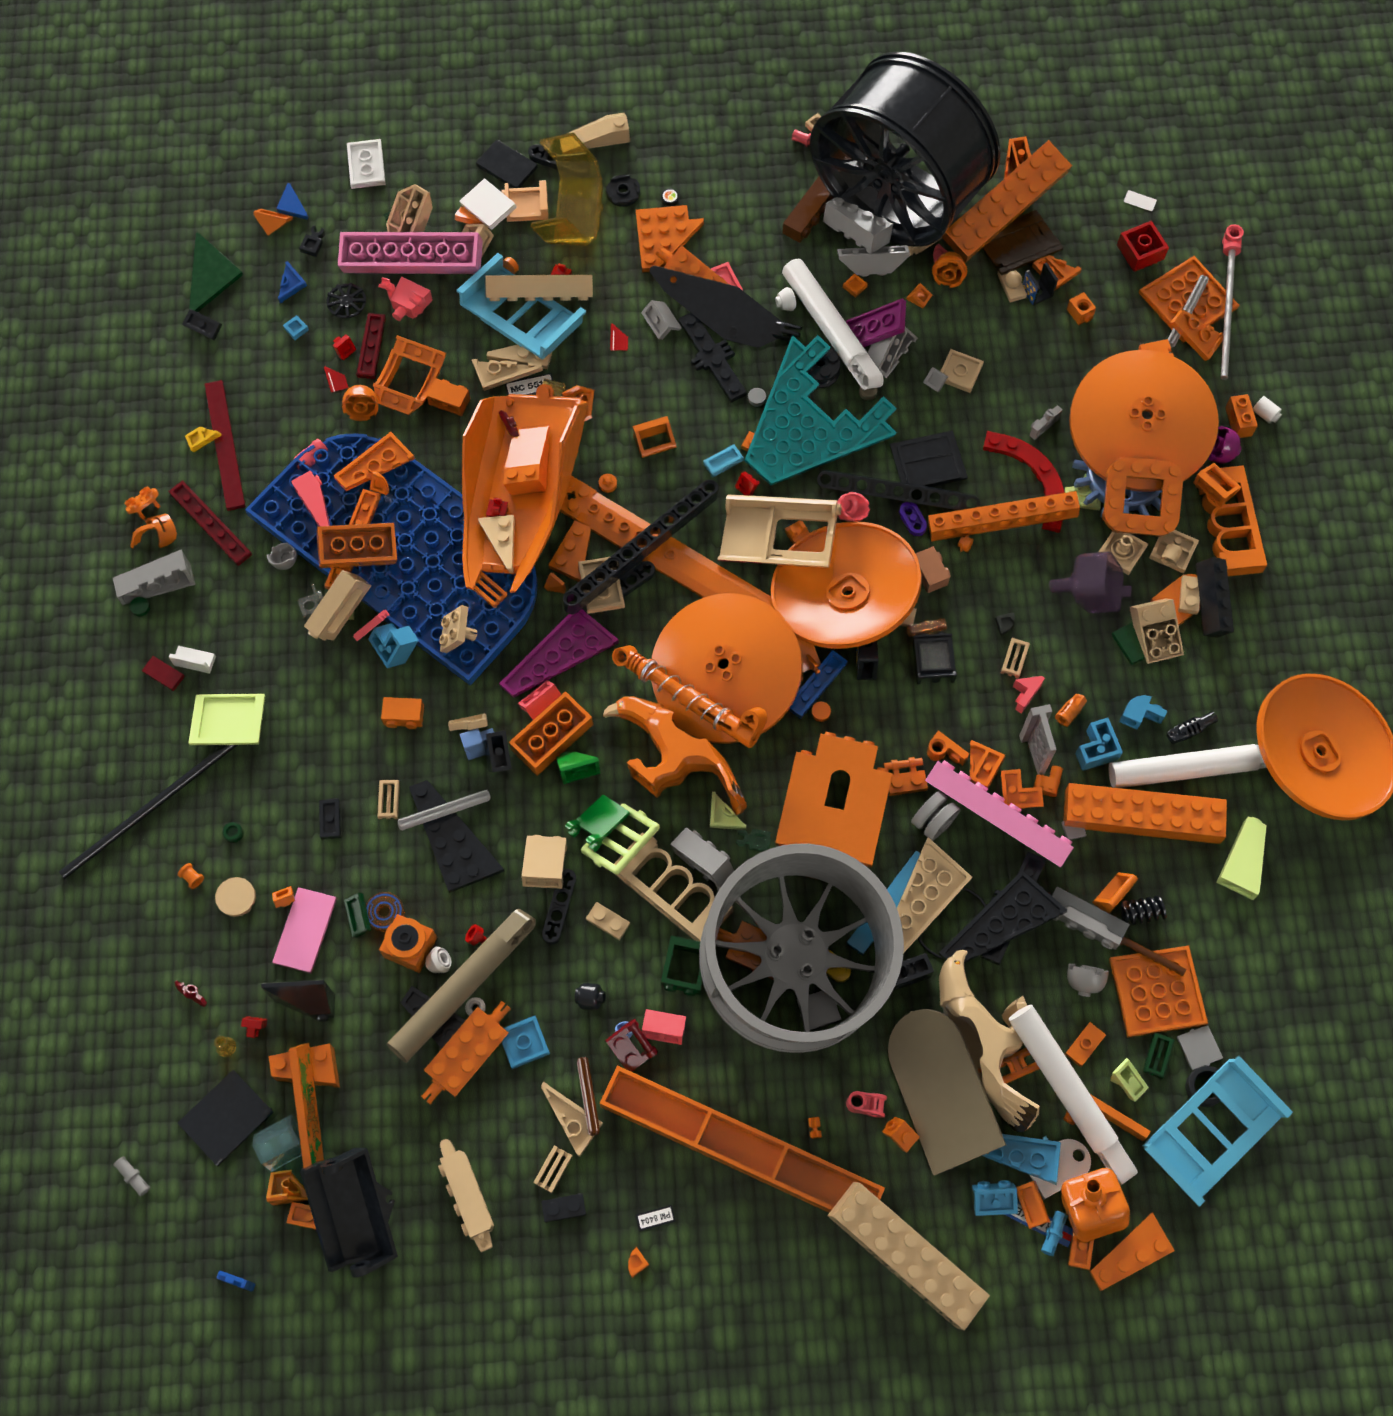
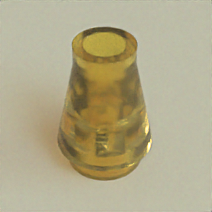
M218 1036L215 1039L216 1051L220 1056L228 1057L235 1052L236 1042L233 1038Z

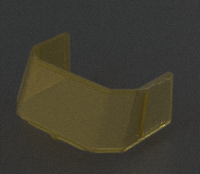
M575 133L541 139L540 144L556 161L560 175L556 218L532 222L531 227L549 244L588 246L597 238L600 214L604 206L601 204L603 185L598 161Z

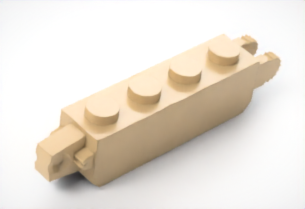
M443 1139L440 1142L443 1157L440 1158L441 1165L438 1166L442 1177L446 1176L449 1182L446 1188L450 1197L454 1196L456 1204L453 1206L457 1216H462L464 1223L461 1224L465 1236L469 1235L472 1240L474 1239L479 1250L484 1252L493 1247L490 1232L493 1230L494 1223L467 1155L460 1150L456 1151L449 1139Z

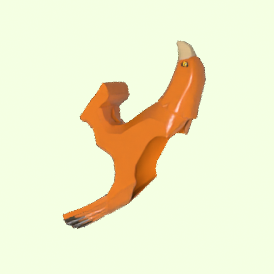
M631 696L622 697L604 710L603 716L605 718L620 717L643 728L650 735L662 755V761L657 767L646 768L638 758L627 762L631 776L656 798L667 787L680 785L689 773L704 771L712 772L719 777L728 794L733 812L736 815L743 813L746 809L745 798L725 758L706 738H693L678 729L672 719L674 712L664 708L663 704Z

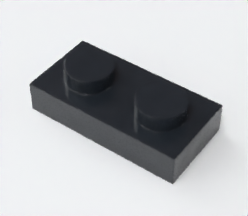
M189 309L182 323L183 326L214 341L222 327L221 323L192 309Z
M339 798L319 800L321 840L341 838Z
M583 1193L541 1201L545 1223L586 1215Z

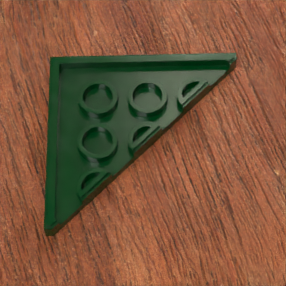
M197 232L189 309L199 312L243 276V273Z

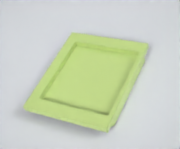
M265 694L196 695L189 745H258L263 720Z

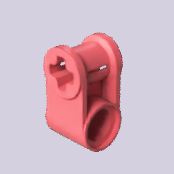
M854 1091L847 1098L846 1106L853 1113L884 1118V1102L887 1100V1096ZM853 1097L859 1098L861 1106H854L851 1099Z

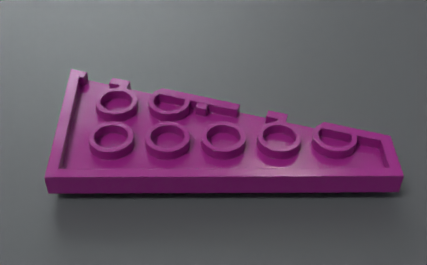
M581 609L576 614H568L499 685L515 698L546 680L618 644L619 640Z

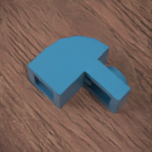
M1137 696L1130 700L1126 706L1120 723L1138 729L1143 717L1161 724L1167 710H1164L1160 705L1150 704L1151 696Z

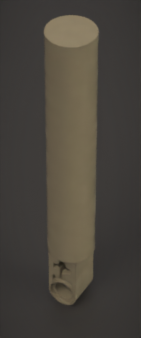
M521 909L513 911L387 1042L389 1049L399 1059L407 1063L534 929L536 919Z

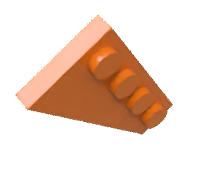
M390 432L336 473L334 478L348 491L371 480L374 471L382 475L414 460L415 457Z
M1152 1212L1089 1272L1099 1290L1102 1291L1175 1250Z

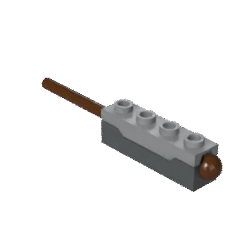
M1056 887L1052 897L1067 909V913L1053 920H1060L1069 929H1077L1083 932L1085 937L1102 942L1101 944L1108 949L1113 948L1116 950L1119 945H1125L1181 976L1185 974V968L1125 937L1124 935L1130 924Z

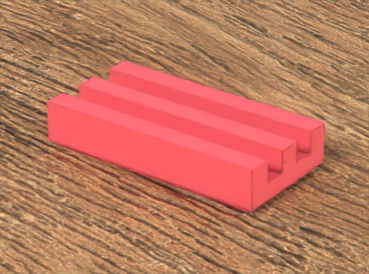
M386 609L381 611L354 634L353 637L356 641L360 640L390 615Z

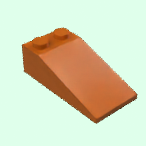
M549 426L518 430L519 436H512L504 467L503 484L510 495L546 491Z

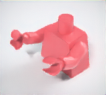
M384 277L381 278L382 282L378 285L379 288L387 290L389 300L395 310L392 316L398 321H401L405 315L412 319L423 313L424 309L432 301L429 289L404 277L400 278L396 288L390 282V279Z

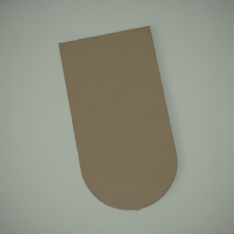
M929 1009L911 1011L895 1025L890 1035L888 1056L914 1127L920 1136L919 1139L933 1176L1006 1146L964 1038L955 1022L947 1015Z

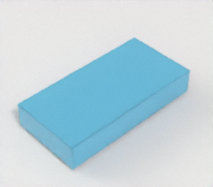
M735 444L707 458L703 461V464L711 476L715 477L744 461V457Z

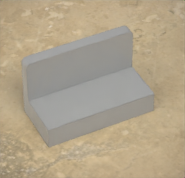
M651 300L641 312L658 339L663 340L671 330L680 331L682 328L665 302Z

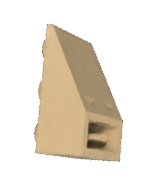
M1165 598L1130 607L1133 626L1147 664L1184 655L1173 599Z

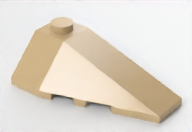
M626 114L607 115L560 136L562 151L569 152L630 142Z

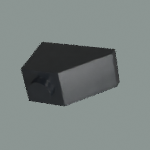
M506 731L487 733L485 753L488 771L497 772L512 769Z

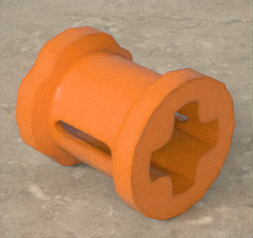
M191 863L185 864L177 874L189 883L191 889L198 887L204 880V876L198 874L193 869Z

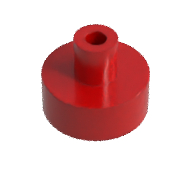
M476 924L472 925L466 933L465 941L473 946L479 942L482 944L486 940V937L483 935L484 929Z

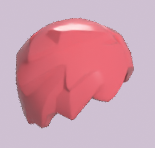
M849 492L840 496L838 504H841V515H838L840 520L858 522L868 516L870 511L869 501L862 494Z

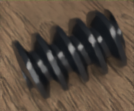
M1158 895L1154 896L1153 899L1151 897H1146L1145 900L1139 898L1138 901L1132 899L1130 903L1126 900L1121 905L1122 921L1128 923V920H1130L1132 925H1135L1136 919L1142 924L1144 917L1148 923L1151 922V916L1154 917L1155 921H1159V915H1161L1163 920L1167 917L1165 905Z

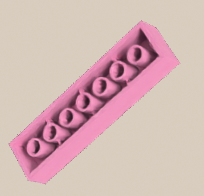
M340 232L338 267L343 273L475 274L481 268L483 240L478 232Z
M945 760L942 763L937 761L926 778V782L1059 867L1063 866L1074 849L1071 846L1073 843L1071 840L1063 835L1061 838H1058L1054 835L1055 830L1047 825L1041 827L1037 824L1038 820L1030 814L1025 817L1020 813L1022 810L1012 803L1009 806L1003 803L1005 800L1003 797L995 792L993 795L987 792L988 788L978 781L976 784L970 782L972 779L970 776L962 771L959 774L953 771L955 767Z

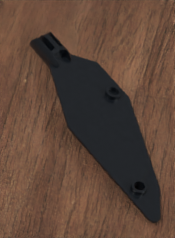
M658 266L650 268V273L664 292L725 340L760 348L776 339L790 342L791 338L782 336L783 334L800 337L801 335L799 332L784 328L802 330V326L779 320L737 286ZM672 277L677 278L675 283L671 282Z

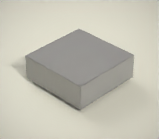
M932 367L923 383L940 392L948 376Z
M1064 821L1061 822L1067 839L1073 840L1087 836L1084 828L1064 826Z

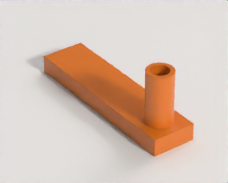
M1091 1095L1108 1121L1141 1141L1147 1139L1151 1132L1150 1130ZM1067 1111L1063 1119L1067 1123L1074 1125L1075 1122Z

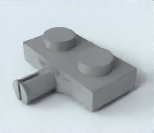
M1058 405L1053 409H1048L1041 420L1037 419L1033 422L1029 436L1036 440L1060 419L1063 409Z

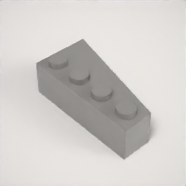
M836 197L826 203L823 222L837 232H844V237L854 239L856 245L859 247L864 246L869 254L890 243L893 223L888 222L885 218L873 215L870 211L860 209L855 204L847 203L842 198Z
M182 549L113 578L116 595L122 605L130 603L136 597L146 599L195 585L191 565Z

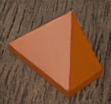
M258 209L253 214L267 235L272 234L293 220V216L264 209Z

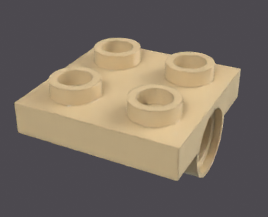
M1174 530L1158 538L1149 559L1184 573L1199 540Z

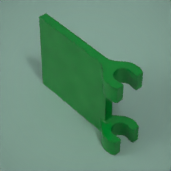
M602 795L576 820L566 823L565 828L569 830L568 834L573 838L579 834L581 828L591 834L587 837L586 842L590 844L588 846L589 849L596 852L600 848L603 839L626 819L630 812L605 795Z

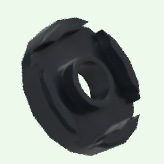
M629 175L615 176L606 186L607 198L616 206H630L639 199L640 185L635 178H630ZM622 188H625V189L628 190V191L625 192V193L619 192V190L622 189Z

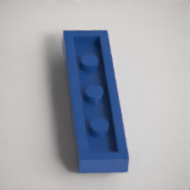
M832 650L818 667L820 673L816 674L814 672L799 689L789 711L802 719L844 669L848 661Z

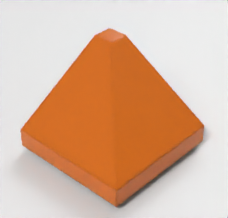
M919 283L906 299L924 308L933 294Z
M550 573L544 588L548 591L565 593V582L554 573Z

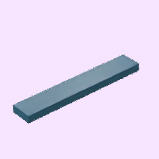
M915 851L887 888L896 908L920 856L918 851ZM868 922L859 926L847 941V945L861 955H864L874 941Z

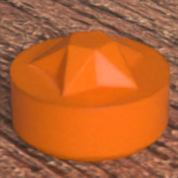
M612 474L602 475L599 478V488L605 493L613 492L617 488L616 477Z

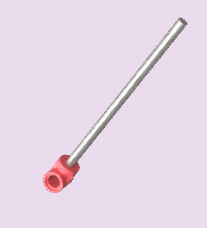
M1236 224L1227 227L1222 240L1223 253L1228 256L1221 363L1222 380L1228 379L1235 256L1241 253L1242 236L1244 233L1242 227Z

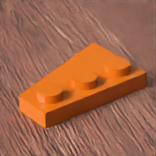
M574 520L549 563V568L580 582L578 562L586 561L591 527Z

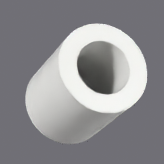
M1265 396L1253 407V411L1269 424L1271 422L1276 423L1282 416L1280 413L1282 409Z

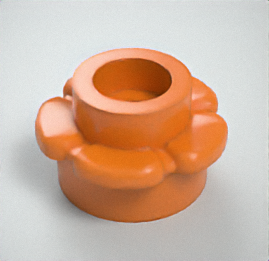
M969 535L960 538L958 543L960 552L965 551L968 553L971 549L974 539L970 538Z

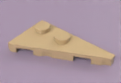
M519 345L487 352V359L513 361L523 365L536 363L541 364L542 369H548L552 356L551 352L542 360Z
M472 359V364L484 391L543 371L542 365L536 363L523 365L513 361L498 362L490 360L489 362H479L478 359Z
M514 515L478 518L480 526L502 560L503 565L509 573H513Z
M543 1082L541 1088L577 1156L580 1157L594 1137L588 1134L585 1110ZM598 1120L600 1128L603 1123L600 1120Z

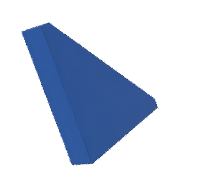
M287 183L276 208L277 212L308 220V215L291 184Z
M288 261L285 262V271L280 285L281 289L278 296L280 303L307 286L303 278Z
M220 1270L217 1275V1279L248 1291H253L256 1285L253 1282Z

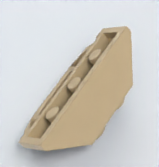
M416 184L398 191L386 223L388 232H424L433 209L430 193Z

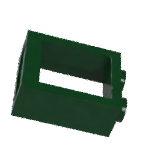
M671 936L661 978V987H664V990L669 992H676V990L684 991V994L688 996L700 995L703 985L700 970L697 984L668 979L674 949L699 954L700 941Z

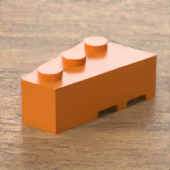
M330 1043L310 1047L314 1085L340 1088L334 1047ZM289 1052L269 1056L271 1077L276 1081L293 1083Z

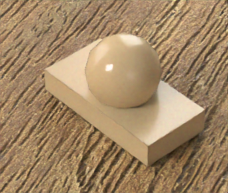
M1017 270L1010 271L1004 275H1001L998 271V277L1009 302L1027 297L1022 284V276Z

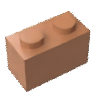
M933 546L915 553L921 569L922 583L927 593L947 586L951 575L949 569L944 567L942 563L943 559L940 552H936Z

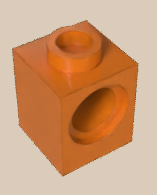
M1083 292L1069 300L1066 310L1076 323L1080 325L1093 319L1096 307Z

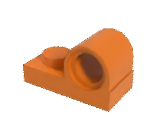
M938 730L928 745V757L933 761H939L948 754L953 762L960 763L963 766L968 759L969 753ZM939 747L942 751L936 752L932 748Z

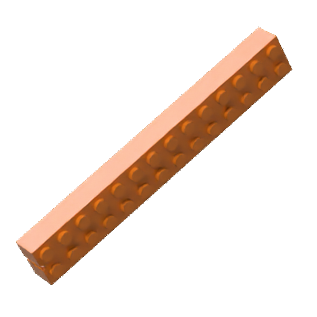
M618 1065L600 1101V1107L828 1213L831 1212L853 1182H860L879 1200L885 1190V1187Z

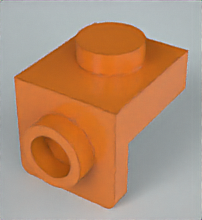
M898 1117L889 1120L882 1131L906 1153L920 1138L905 1120Z

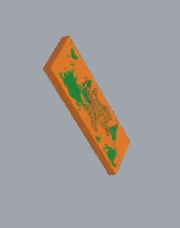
M309 1043L289 1049L303 1168L324 1160Z

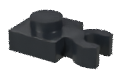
M313 225L311 227V236L306 234L299 247L301 253L317 257L323 244L322 238L325 236L324 228H321V231L316 233V226Z

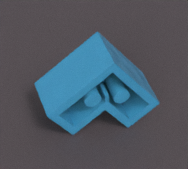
M393 623L375 627L368 638L387 668L406 663L419 641L410 626L397 629Z
M1109 718L1091 722L1086 730L1090 743L1080 745L1075 753L1082 771L1117 761L1123 753Z

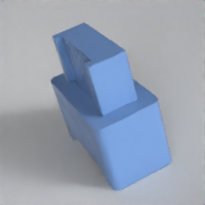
M477 728L460 734L468 760L486 755V734L493 733V728L479 732Z

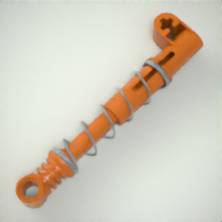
M627 645L616 648L613 651L612 660L617 666L626 667L638 675L639 680L644 683L651 680L659 685L658 692L662 688L674 695L672 701L677 697L679 703L686 707V711L690 709L700 716V720L705 719L711 723L715 730L725 732L748 748H752L758 741L768 719L764 709L757 707L747 710L739 719L733 715L730 709L723 708L721 703H714L707 694H701L696 691L693 685H681V679L678 675L667 676L664 666L657 667V661L646 659L641 654H638L634 646ZM657 668H664L665 674ZM672 677H678L680 683L673 680Z

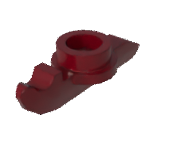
M499 411V415L508 433L512 436H519L513 416L509 417L506 412Z
M178 980L174 982L177 990L186 998L195 1001L202 1007L207 1005L205 999L198 994V989L195 985L185 986V983H180Z

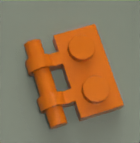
M909 757L908 760L897 761L895 759L884 763V768L892 770L893 773L888 792L889 796L928 790V785L925 781V770H916V766L923 765L922 758L915 759L914 757ZM909 767L910 772L899 773V769Z

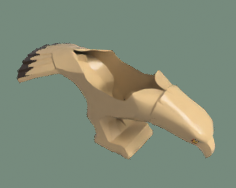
M966 950L956 951L945 961L939 975L940 1006L943 1008V1013L951 1018L960 1029L988 1100L1014 1131L1024 1132L1036 1121L1040 1106L1004 1083L1000 1069L1003 1059L1012 1056L1023 1044L1008 1019L1015 1012L1026 1007L1027 1003L1023 996L1012 1002L1002 1014V1018L1008 1027L998 1023L974 997L969 988L964 969V960L968 952Z

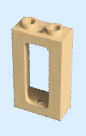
M342 570L304 625L309 630L308 634L315 639L319 637L324 641L326 639L334 641L372 585L359 575Z

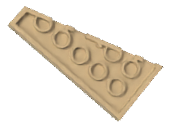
M929 837L926 839L897 906L903 930V954L972 878L968 872Z

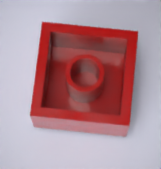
M1152 220L1122 232L1117 243V247L1134 272L1164 260L1169 249Z

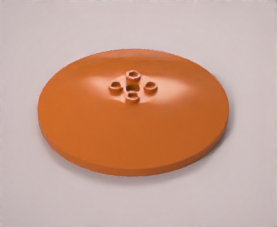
M1133 350L1119 353L1093 367L1083 378L1075 392L1069 417L1071 436L1077 452L1086 465L1105 481L1107 479L1106 472L1111 464L1120 458L1131 457L1170 461L1181 468L1184 482L1193 476L1208 459L1214 448L1219 426L1217 405L1204 379L1192 367L1178 358L1166 353L1150 350ZM1147 411L1152 417L1145 419L1142 416V412ZM1127 477L1126 489L1140 492L1162 490L1163 481Z
M867 522L836 523L830 567L777 565L771 582V599L774 609L786 619L796 637L800 640L824 648H853L881 639L906 620L914 609L920 595L922 584L921 569L912 547L894 531ZM828 526L805 535L788 550L823 552ZM846 591H853L850 595H844Z
M741 594L712 595L699 599L683 608L664 627L652 654V659L657 661V667L664 666L666 668L667 676L678 675L681 679V685H693L696 691L701 694H707L714 703H721L723 708L730 709L733 715L739 719L747 710L757 707L764 709L768 719L762 733L777 724L788 712L798 694L802 679L803 662L801 649L789 623L777 610L767 603ZM721 660L729 661L727 668H719ZM657 668L665 674L664 668ZM672 677L673 680L680 683L678 677ZM651 681L657 702L663 704L664 708L674 712L672 715L674 724L682 731L697 739L706 738L712 743L729 744L738 742L725 732L715 730L713 725L705 719L700 720V716L690 709L686 711V707L679 703L677 697L672 701L674 695L662 688L658 692L659 685Z
M1301 674L1282 681L1267 694L1257 717L1258 745L1269 773L1291 799L1317 815L1335 820H1354L1365 817L1378 810L1388 801L1393 793V734L1382 714L1367 697L1349 684L1321 674ZM1317 749L1322 752V756L1318 754Z

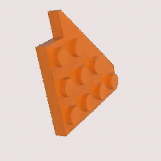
M687 205L636 210L642 272H650L652 266L663 268L666 263L655 255L657 250L661 252L658 248L663 246L674 255L680 246H684L704 225V218L689 219Z

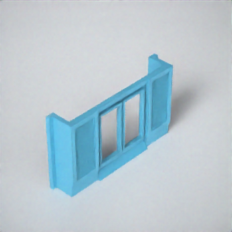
M499 253L493 256L457 289V293L460 295L461 306L542 360L582 324L583 315L586 314V310L581 307L575 313H572L554 300L543 301V297H536V301H528L507 321L493 311L507 298H500V301H489V298L485 297V275H515L503 267V256ZM539 301L551 309V311L527 334L512 325Z
M1238 1056L1236 1059H1229L1142 1146L1200 1207L1205 1202L1202 1197L1281 1117L1288 1118L1293 1111ZM1212 1093L1247 1128L1233 1144L1197 1108ZM1191 1113L1227 1149L1212 1165L1177 1129Z

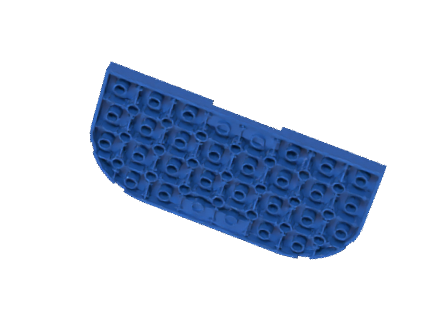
M356 433L326 438V441L323 443L328 448V451L325 449L317 450L314 453L316 463L309 468L304 464V460L301 462L299 459L306 452L315 448L314 445H311L302 451L245 509L247 515L281 542L291 545L298 555L328 577L331 568H319L316 532L318 525L296 493L291 481L310 470L314 476L318 475L323 483L321 489L325 499L330 526L349 525L362 490L372 491L370 490L371 480L346 491L335 480L334 475L382 438L377 439L368 437L367 434ZM319 454H322V457L317 459V456ZM414 459L382 474L388 483L389 494H381L379 504L371 521V524L394 523L397 550L396 564L354 566L351 573L359 575L372 585L361 601L378 614L386 609L390 615L385 618V621L389 624L393 623L397 629L410 626L419 640L416 644L471 686L518 634L529 619L537 597L535 566L514 593H510V589L516 574L482 571L508 594L496 608H493L474 590L468 589L465 585L462 561L464 534L462 494ZM482 578L480 579V580L483 581L488 587H490L495 593H497L499 596H501V595H500L495 589H493L487 582H485ZM476 583V586L478 588H480L493 601H496V599L490 593H488L483 587ZM461 605L467 606L466 627L477 630V633H474L477 634L474 641L465 639L463 644L450 652H440L441 644L439 639L443 630L441 626L443 617Z

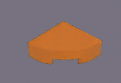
M374 471L371 476L370 490L384 495L389 494V486L386 479L380 473Z
M637 1247L631 1252L628 1261V1270L632 1278L649 1266V1263Z

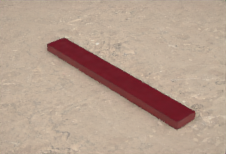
M222 380L205 383L212 430H216L222 435L214 441L226 509L231 511L245 508L224 383Z

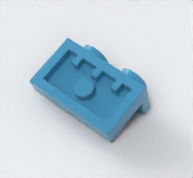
M1002 1180L997 1184L981 1181L977 1185H972L976 1216L1018 1214L1017 1188L1011 1181Z

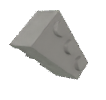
M905 327V332L871 344L868 355L883 377L887 378L899 363L898 359L900 356L906 354L908 346L918 338Z
M685 828L670 844L678 857L693 870L696 868L704 874L703 878L706 881L712 880L718 891L734 872L729 861V855L724 851L719 852L709 840L707 842L704 841L702 836L695 830L692 832Z

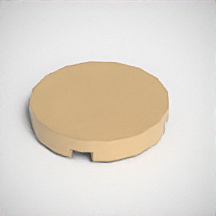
M229 878L218 887L215 895L216 904L220 911L231 917L243 916L252 909L256 901V891L252 884L244 878Z

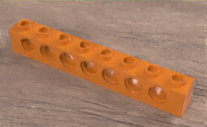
M1073 491L928 515V528L932 542L1077 518L1080 505L1077 492Z

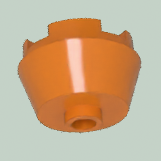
M945 252L934 263L932 274L938 285L943 284L949 286V288L959 286L965 279L967 266L958 253Z

